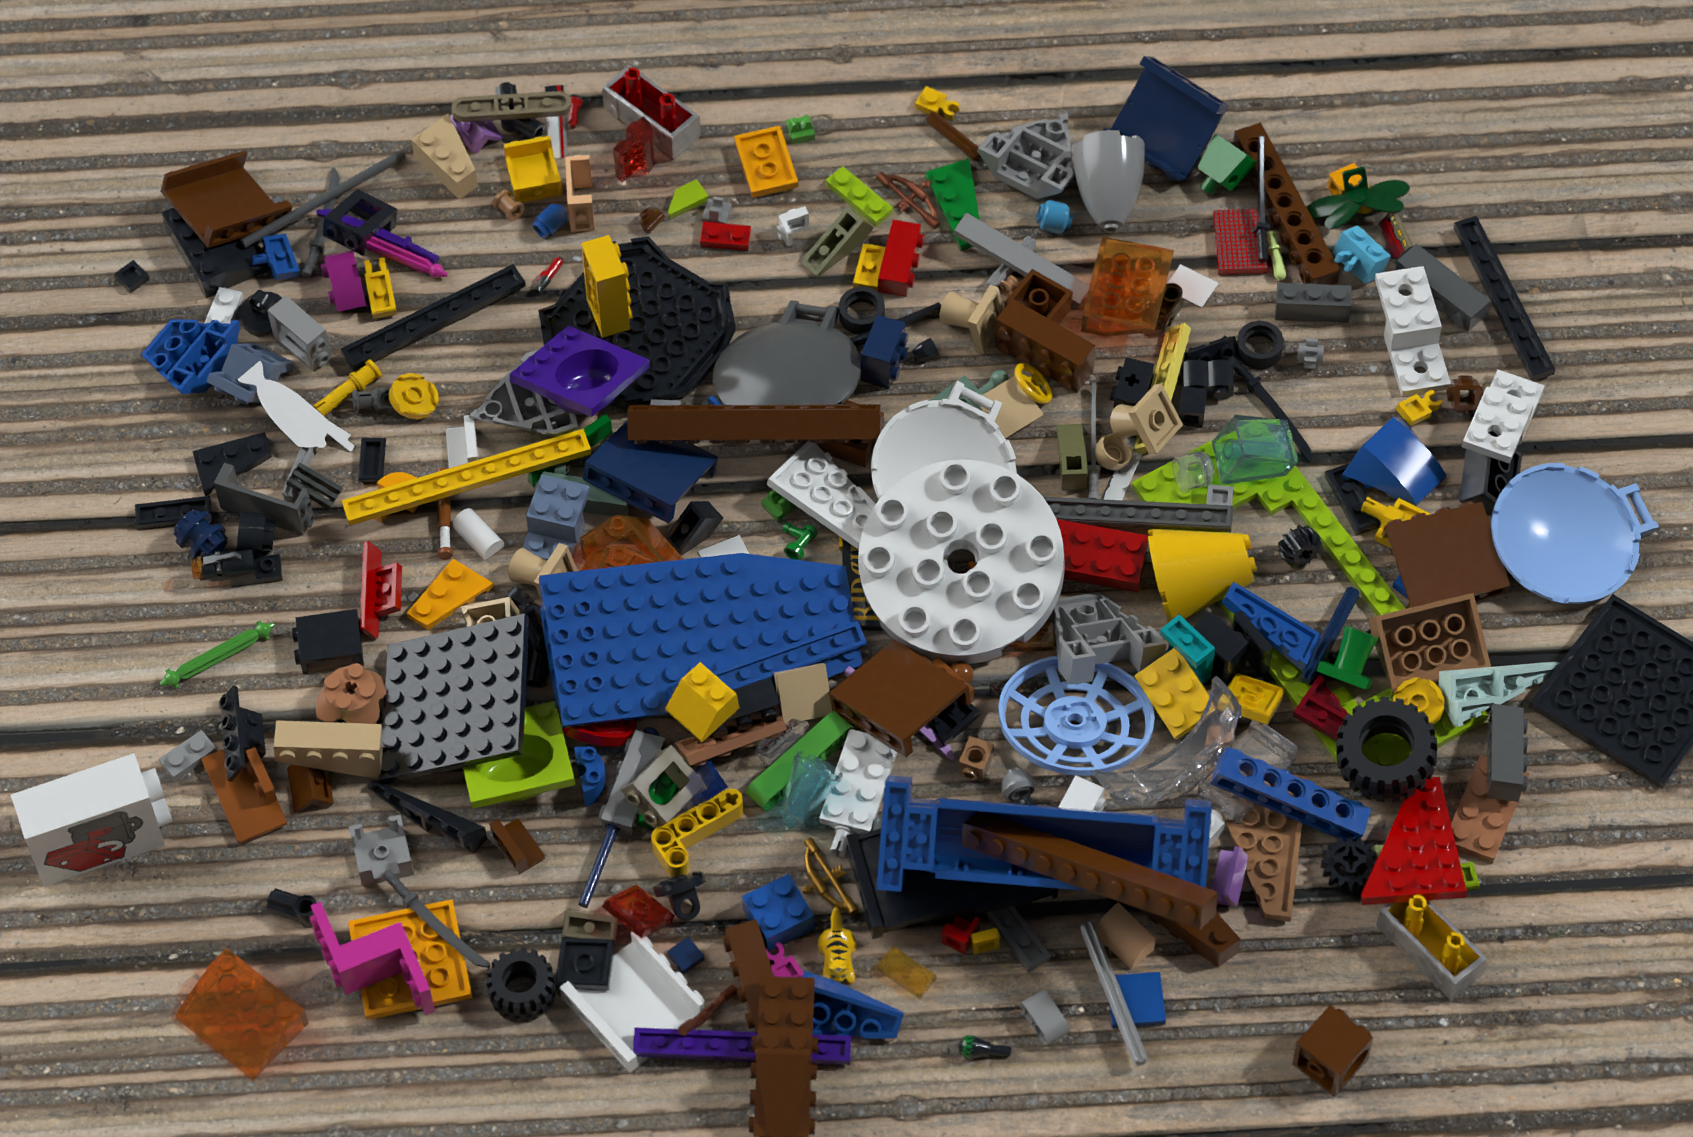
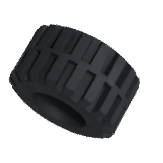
M521 947L520 951H515V948L509 949V954L502 952L499 954L500 960L494 959L491 963L492 968H488L486 984L490 1002H492L495 1011L499 1010L500 1016L506 1018L509 1015L510 1021L516 1022L517 1018H521V1022H527L528 1017H532L535 1020L538 1018L539 1012L545 1014L548 1011L547 1005L551 1006L554 1002L553 996L556 994L552 966L550 962L547 963L546 957L543 954L538 957V952L534 949L531 952H527L525 947ZM518 977H529L536 982L530 990L522 993L512 992L506 988L513 979Z

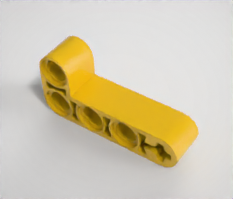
M726 789L653 831L651 835L653 853L671 878L682 874L688 875L690 865L687 848L742 817V794L736 789ZM708 815L714 816V818L710 820L704 819V817ZM684 828H690V829H692V830L689 831V832H682V831H681V830L684 829ZM660 841H668V842H669V843L666 844V845H660V844H658ZM676 860H680L683 862L680 865L672 864V862Z

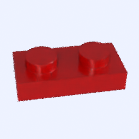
M703 222L700 247L749 251L751 226Z

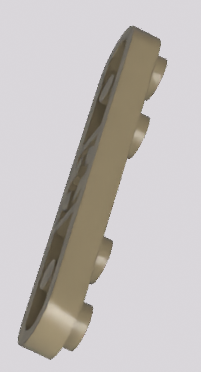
M561 91L470 96L454 100L451 109L453 117L459 122L558 117L569 113L571 110V98L567 93ZM509 104H514V110H509Z

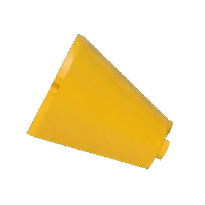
M1164 529L1148 530V534L1151 535L1148 536L1152 564L1168 623L1177 615L1186 619L1223 599L1233 581L1242 587L1254 582L1253 572H1257L1254 557L1248 556V549H1252L1249 534Z

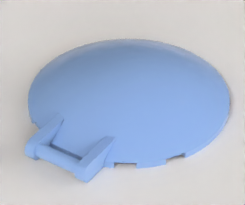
M1565 463L1541 464L1516 475L1498 496L1491 520L1494 546L1508 572L1531 592L1545 599L1565 604L1591 603L1615 593L1629 579L1637 565L1640 555L1639 541L1641 537L1658 531L1659 526L1650 516L1639 494L1641 490L1638 484L1617 489L1614 485L1610 486L1600 479L1599 474L1581 466L1580 468L1565 466ZM1628 498L1631 499L1640 519L1643 522V525H1640L1628 501Z

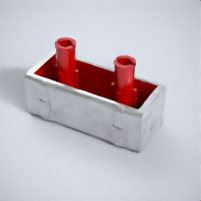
M631 65L624 68L602 89L604 108L612 113L616 119L627 124L672 159H676L701 135L700 116Z

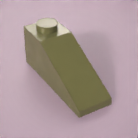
M847 206L800 262L815 276L819 277L856 249L874 227L859 213Z

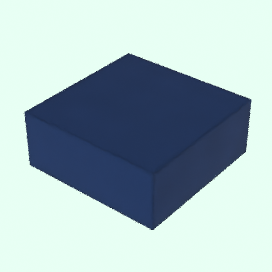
M689 936L667 951V956L683 975L705 960L703 953Z

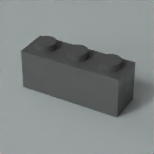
M1277 283L1275 320L1349 323L1351 286Z

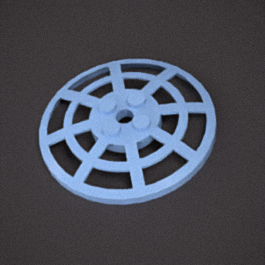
M1057 656L1047 657L1028 664L1016 672L1005 684L1000 695L998 707L999 724L1009 744L1020 755L1044 769L1075 776L1105 774L1120 769L1141 755L1151 739L1155 719L1152 703L1140 684L1130 674L1108 662L1095 664L1094 672H1097V675L1092 685L1088 683L1069 685L1067 681L1060 682L1056 669H1058ZM1046 672L1050 685L1038 689L1029 698L1015 691L1027 679ZM1107 677L1126 687L1137 700L1123 706L1112 694L1102 689ZM1064 690H1078L1088 693L1085 698L1078 696L1066 697ZM1051 693L1056 698L1047 709L1036 704L1042 697ZM1096 698H1102L1115 710L1104 713L1102 708L1095 703ZM1009 699L1023 707L1021 713L1022 729H1008L1005 714ZM1142 709L1145 717L1143 739L1129 738L1130 724L1128 715ZM1030 711L1044 718V727H1029L1028 718ZM1120 718V736L1105 732L1107 722ZM1075 720L1076 722L1081 724L1074 725L1071 724L1069 721ZM1048 736L1056 743V746L1051 751L1041 745L1036 740V737ZM1015 738H1027L1047 758L1044 760L1034 755ZM1100 741L1114 744L1101 754H1096L1092 747ZM1122 746L1137 748L1130 755L1119 761L1107 765L1102 762V760L1115 754ZM1067 748L1081 749L1086 757L1064 756L1063 753ZM1059 760L1074 764L1091 763L1093 767H1070L1056 764V762Z

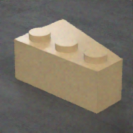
M449 114L411 139L414 157L459 200L478 187L476 170Z

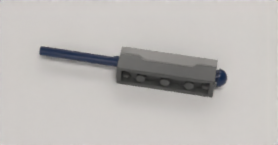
M646 727L642 731L635 730L633 738H628L624 750L626 756L624 761L620 760L617 765V779L615 783L611 782L607 793L609 798L607 805H602L599 812L602 830L606 831V835L578 903L582 908H588L616 835L633 839L640 812L627 801L621 789L631 784L654 761L653 757L666 748L665 738L660 737L658 730L653 727Z

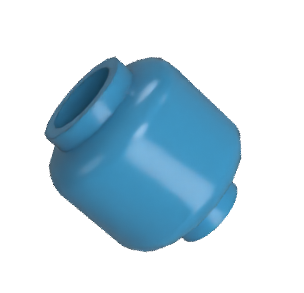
M1048 200L1044 205L1040 204L1036 223H1039L1041 230L1062 234L1065 228L1071 227L1073 214L1069 213L1070 209L1067 204Z

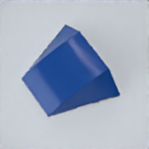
M170 319L141 355L181 394L205 393L212 386V384L206 382L209 373L222 371L231 345L237 344L240 322L239 320H231V323H220L218 320H212L210 323H199L198 320Z
M1392 417L1362 445L1343 472L1341 478L1346 480L1352 478L1364 483L1363 486L1366 488H1377L1384 491L1388 497L1396 500L1400 498L1417 506L1447 475L1403 417Z

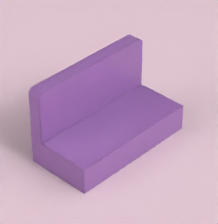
M453 115L450 116L457 133L471 152L478 153L488 139L501 141L503 138L492 121L459 122L455 120Z
M1235 846L1234 852L1220 851L1212 890L1218 892L1217 904L1235 907L1238 905L1248 861V855L1241 847Z

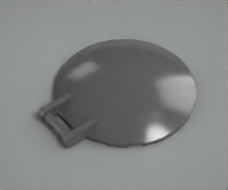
M790 300L781 321L758 326L733 340L720 354L713 371L714 388L720 402L723 405L843 404L858 385L861 375V360L854 343L845 334L834 328L838 319L839 308L837 306H829L827 308L799 304V301ZM799 313L824 317L822 322L796 319Z

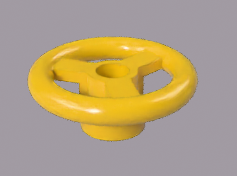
M1020 363L1016 365L1014 370L1015 378L1025 394L1037 403L1048 404L1052 400V390L1044 376L1029 364ZM1022 370L1030 373L1032 377L1022 374Z

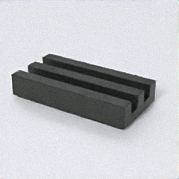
M300 462L286 483L287 486L299 493L302 488L308 489L309 498L330 510L343 487ZM297 478L298 480L307 484L311 489L297 482L295 479ZM319 491L320 493H322V494H324L325 496L329 497L330 500L324 498L323 496L319 495V494L316 493V492Z

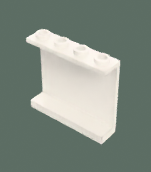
M636 930L631 932L632 942L614 955L609 991L576 990L569 981L560 987L562 1000L629 1073L650 1058L637 1057L633 1052L634 1027L678 1029L688 1019H692L704 1009L703 1003H705L698 991L694 990L692 992L687 986L684 976L678 971L675 973L669 967L668 959L662 953L657 954L652 949L651 941L645 935L640 936Z

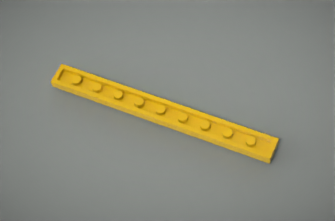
M584 429L347 498L341 500L349 526L587 456L591 454V448Z

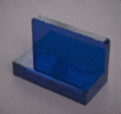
M711 761L695 768L706 787L698 791L690 800L694 806H697L700 803L707 802L728 788Z

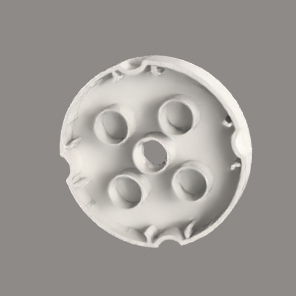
M960 459L934 463L913 471L897 481L878 500L867 518L862 531L858 554L859 574L867 604L871 606L879 618L881 627L885 632L902 645L909 646L918 655L925 656L930 660L938 657L944 663L954 664L958 661H964L968 664L989 661L1001 657L1005 646L1015 641L1027 642L1038 632L1051 615L1061 593L1064 580L1065 561L1061 531L1055 515L1043 496L1030 483L1014 472L995 464L977 460ZM959 549L971 551L977 563L973 569L964 574L954 573L948 566V560H946L952 552Z

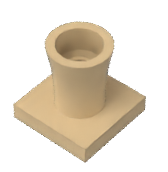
M990 285L979 303L951 291L946 295L941 305L940 322L945 325L969 328L975 352L980 354L986 352L995 337L996 318L1004 309L999 287Z
M1155 384L1135 406L1117 405L1113 409L1110 419L1113 433H1118L1121 439L1140 435L1149 454H1157L1183 425L1162 384Z
M559 543L548 560L531 553L525 548H520L515 552L510 561L508 576L512 582L535 586L542 601L538 579L540 575L577 571L568 546Z

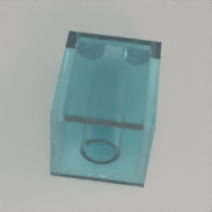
M1235 414L1212 441L1222 484L1286 476L1298 463L1292 441V433L1287 420Z

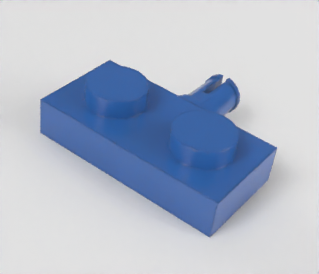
M279 234L263 237L262 245L265 254L251 255L252 265L267 263L272 270L275 280L299 277L300 271L287 235Z

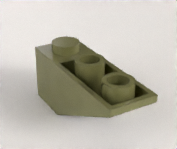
M1056 425L1061 490L1087 489L1088 471L1082 425Z

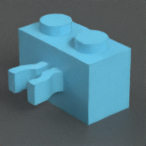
M1358 225L1343 231L1332 251V254L1335 256L1334 261L1344 264V270L1346 272L1351 271L1364 284L1375 280L1376 273H1383L1391 257L1381 245L1376 243Z

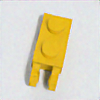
M384 257L379 258L378 263L381 271L372 273L370 261H364L365 279L373 319L397 315L389 270L386 269Z

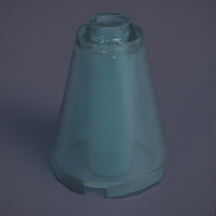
M797 751L794 756L779 812L783 817L782 821L792 827H796L797 824L803 825L843 778L841 772L838 775L834 773L836 768L828 762L812 754H809L808 758L802 757L803 751Z

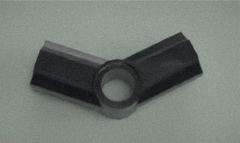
M510 82L501 83L496 87V95L517 94L516 85ZM509 104V110H514V104ZM535 118L500 120L504 131L516 132L528 140L542 137L545 130V124Z
M532 608L521 613L529 617L526 685L543 688L546 686L549 665L542 623L535 609Z

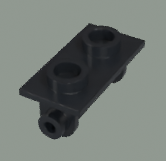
M1222 336L1221 339L1209 342V345L1205 346L1203 344L1195 348L1190 347L1185 352L1187 361L1203 360L1209 362L1213 360H1228L1233 355L1236 358L1238 357L1235 336Z

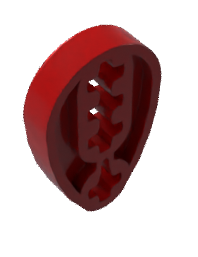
M634 719L562 728V731L568 737L581 742L600 746H622L626 744L628 738L632 739L637 721Z

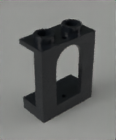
M356 189L324 217L323 236L363 256L365 255L366 242L381 228L391 232L396 227L397 208ZM348 212H351L367 220V222L359 227H350L345 225L341 219Z

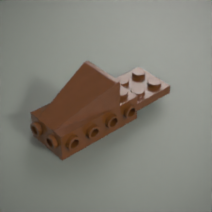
M760 976L757 1035H752V1052H755L756 1062H751V1079H756L755 1089H750V1106H755L754 1116H749V1133H754V1137H810V1135H815V1118H810L811 1107L816 1108V1091H811L812 1080H817V1064H812L813 1053H818V1037H813L815 978Z

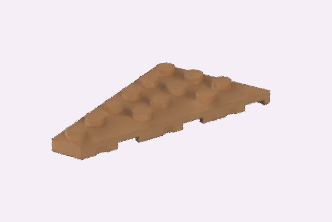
M1206 763L1205 775L1210 784L1216 764ZM1240 771L1242 775L1247 777L1243 771ZM1294 775L1303 780H1307L1308 778L1306 776ZM1264 781L1267 786L1271 787L1268 782ZM1210 784L1234 846L1241 847L1248 855L1245 873L1265 919L1291 922L1302 823ZM1288 791L1291 796L1295 797L1293 793Z

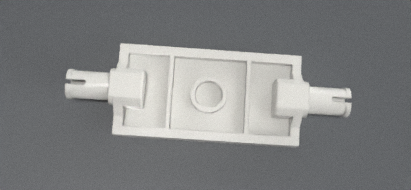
M849 729L819 818L820 823L829 825L834 829L836 834L829 852L836 856L839 851V857L841 858L846 856L845 843L847 834H864L872 831L874 818L877 817L884 795L885 780L891 774L898 753L870 734Z

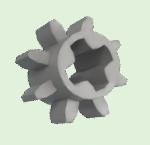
M1306 338V344L1299 343L1297 362H1304V368L1315 369L1316 363H1323L1324 345H1318V339Z

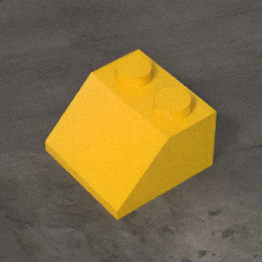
M699 662L681 679L665 709L696 738L703 742L739 709L737 694Z

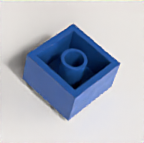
M790 874L742 896L743 911L749 921L757 919L765 949L768 952L776 949V943L778 942L784 945L815 930L814 915Z

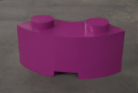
M353 251L324 256L325 263L321 264L324 278H329L332 291L328 292L330 305H336L337 312L366 306Z

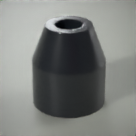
M931 338L920 342L912 350L917 362L928 361L939 356Z

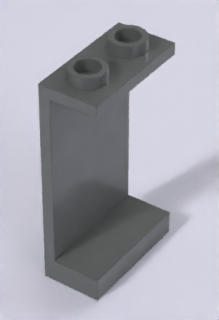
M227 463L223 464L214 481L219 505L222 510L240 515V511L265 513L266 519H273L275 521V527L300 535H304L307 527L310 528L314 522L315 514L312 511V501L309 498L308 489L302 488L295 504L255 492L238 485L234 466Z

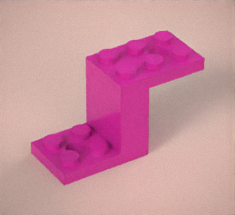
M318 902L311 905L313 916H310L309 919L313 927V933L317 942L321 945L322 954L327 966L329 965L331 969V975L336 987L342 986L345 995L402 973L406 985H409L411 989V996L416 1008L422 1007L425 1016L435 1012L430 988L401 922L340 946L322 903Z

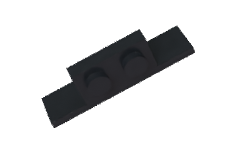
M234 685L226 694L222 695L219 701L222 718L221 728L223 729V748L225 750V769L227 771V781L230 782L246 767L244 755H246L247 750L255 747L260 759L266 755L262 714L240 707L238 687Z

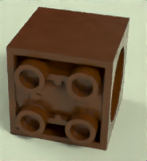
M1329 1005L1296 1042L1292 1065L1332 1096L1336 1097L1368 1061L1373 1037L1367 1028L1351 1021L1346 1012Z

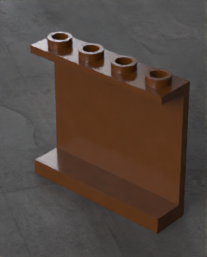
M246 151L164 174L160 192L208 248L246 237L292 211L293 206L288 200L274 203L244 169L247 157Z
M1468 501L1461 504L1458 508L1450 509L1449 507H1444L1430 515L1419 513L1405 521L1395 519L1388 522L1383 529L1382 537H1388L1409 600L1406 608L1470 593L1474 594L1475 601L1506 594L1510 587L1504 565L1494 546L1492 530L1482 502L1474 503L1473 501Z
M896 640L890 642L829 692L832 711H836L843 718L905 758L913 752L911 737L957 699L966 706L971 704L969 686L965 681L955 678L946 669L939 668L925 656L918 655L909 646L902 645Z

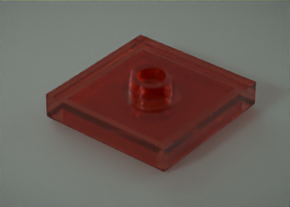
M637 884L606 899L602 905V908L641 939L672 923L675 917L670 910Z

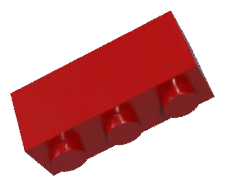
M892 219L878 276V292L907 297L908 289L913 288L915 282L913 269L918 268L920 254H917L918 248L923 249L925 234H921V224Z

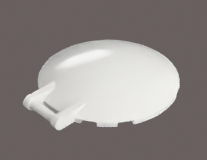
M956 381L948 399L920 401L896 414L882 429L873 449L871 474L878 500L890 487L909 473L947 460L983 461L1001 466L1017 474L1016 457L1013 448L995 423L1002 402L996 399L992 401L964 387V383ZM959 396L988 409V414L959 400Z

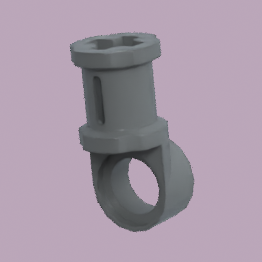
M374 388L373 391H352L354 412L359 411V409L375 408V410H383L388 414L398 413L391 405L385 404L386 399L389 398L390 389L378 390V388Z

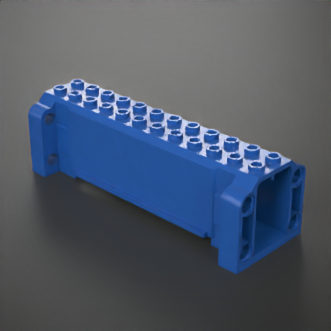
M888 775L885 780L877 890L901 892L905 882L906 869L926 870L935 873V878L1086 890L961 846L963 822L977 811H985L1206 888L1212 813L1210 801L1185 799L1184 819L1178 820L1159 818L1157 815L948 798H937L936 800L912 798V777Z

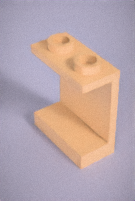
M589 155L565 157L567 201L571 232L595 231L592 195L574 196L573 190L593 187Z

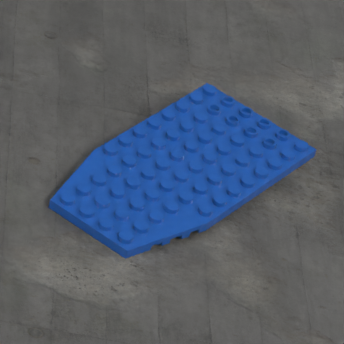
M736 553L540 575L538 578L542 598L540 614L555 708H559L562 728L670 715L665 709L671 699L667 690L668 687L678 684L699 662L712 672L855 622L846 566ZM860 648L817 663L826 664L828 678L844 674L849 666L857 669L863 665ZM774 678L772 679V683L776 691V684Z

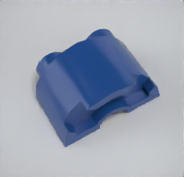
M574 747L586 807L596 803L597 798L606 790L605 765L601 756L593 747Z

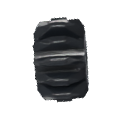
M1298 525L1294 530L1290 528V532L1283 534V539L1278 542V551L1281 558L1292 568L1296 566L1301 568L1305 563L1310 564L1312 559L1318 558L1317 553L1322 551L1320 536L1308 525L1304 527Z

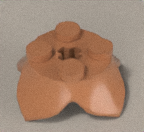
M357 663L332 671L325 678L323 689L316 701L317 719L324 722H335L338 719H343L346 723L376 724L380 714L379 700L386 696L385 678L378 673L363 669ZM355 691L354 694H352V695L349 694V692Z

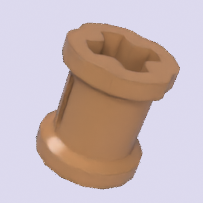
M506 189L498 193L493 199V206L496 209H501L509 221L518 219L524 211V205L513 199L511 193Z

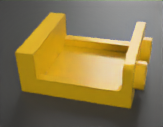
M550 136L513 141L503 145L513 195L517 202L525 203L563 195L560 174H558Z

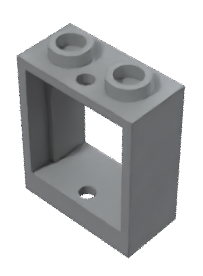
M285 296L268 309L274 338L314 372L329 361L331 352L326 329L290 298Z

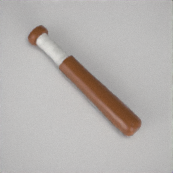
M438 468L435 472H439L447 468ZM451 496L436 500L438 530L440 531L441 541L438 556L441 559L453 557V550L450 548Z

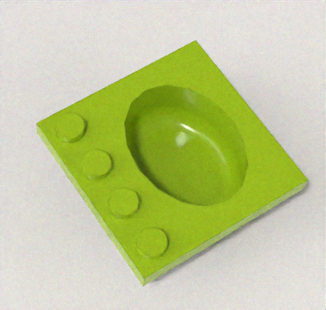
M554 701L525 708L523 755L463 768L472 809L505 801H525L539 796L543 792L576 785L558 710L555 708Z

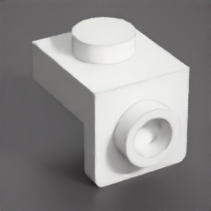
M805 206L791 209L787 213L778 215L777 235L780 240L784 239L787 247L792 245V233L809 228V213Z

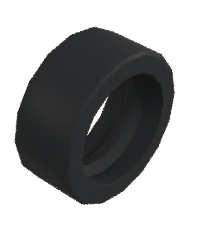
M864 286L854 287L846 291L840 298L838 305L840 323L844 329L851 333L859 335L872 329L877 315L885 317L884 299L879 292L872 288ZM866 302L875 306L876 313L868 319H856L848 314L847 309L855 303Z
M1254 321L1246 324L1238 333V358L1250 368L1261 370L1277 364L1282 356L1284 343L1282 332L1277 326L1266 321ZM1261 336L1271 340L1275 346L1274 350L1269 353L1258 354L1250 351L1245 346V343L1251 337Z

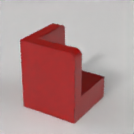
M957 916L951 925L946 924L942 930L941 943L965 955L971 946V934L977 933L980 930V918L975 916L971 923Z

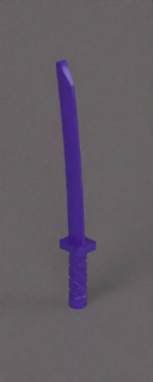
M319 209L316 210V214L325 217L332 210ZM348 215L341 219L345 225L350 227H359L366 223ZM382 228L374 235L406 251L428 259L433 264H437L439 261L438 255L427 251L423 247L421 248L417 244L415 245L412 242V237L408 235L404 239Z

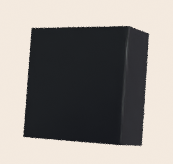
M134 260L114 273L116 280L129 293L134 292L150 280L149 275Z

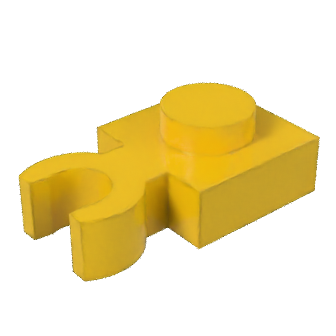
M926 86L915 102V109L926 114L935 111L937 114H943L945 119L953 121L954 113L949 110L959 112L960 104L953 100L947 101L946 94Z
M1430 390L1425 393L1422 399L1418 394H1415L1399 402L1396 410L1411 427L1429 418L1432 411H1437L1443 401H1431L1430 399L1433 398L1435 392Z

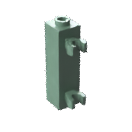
M567 462L557 464L554 473L543 472L542 475L589 485L590 493L583 512L629 518L631 504L583 480V477L567 475Z

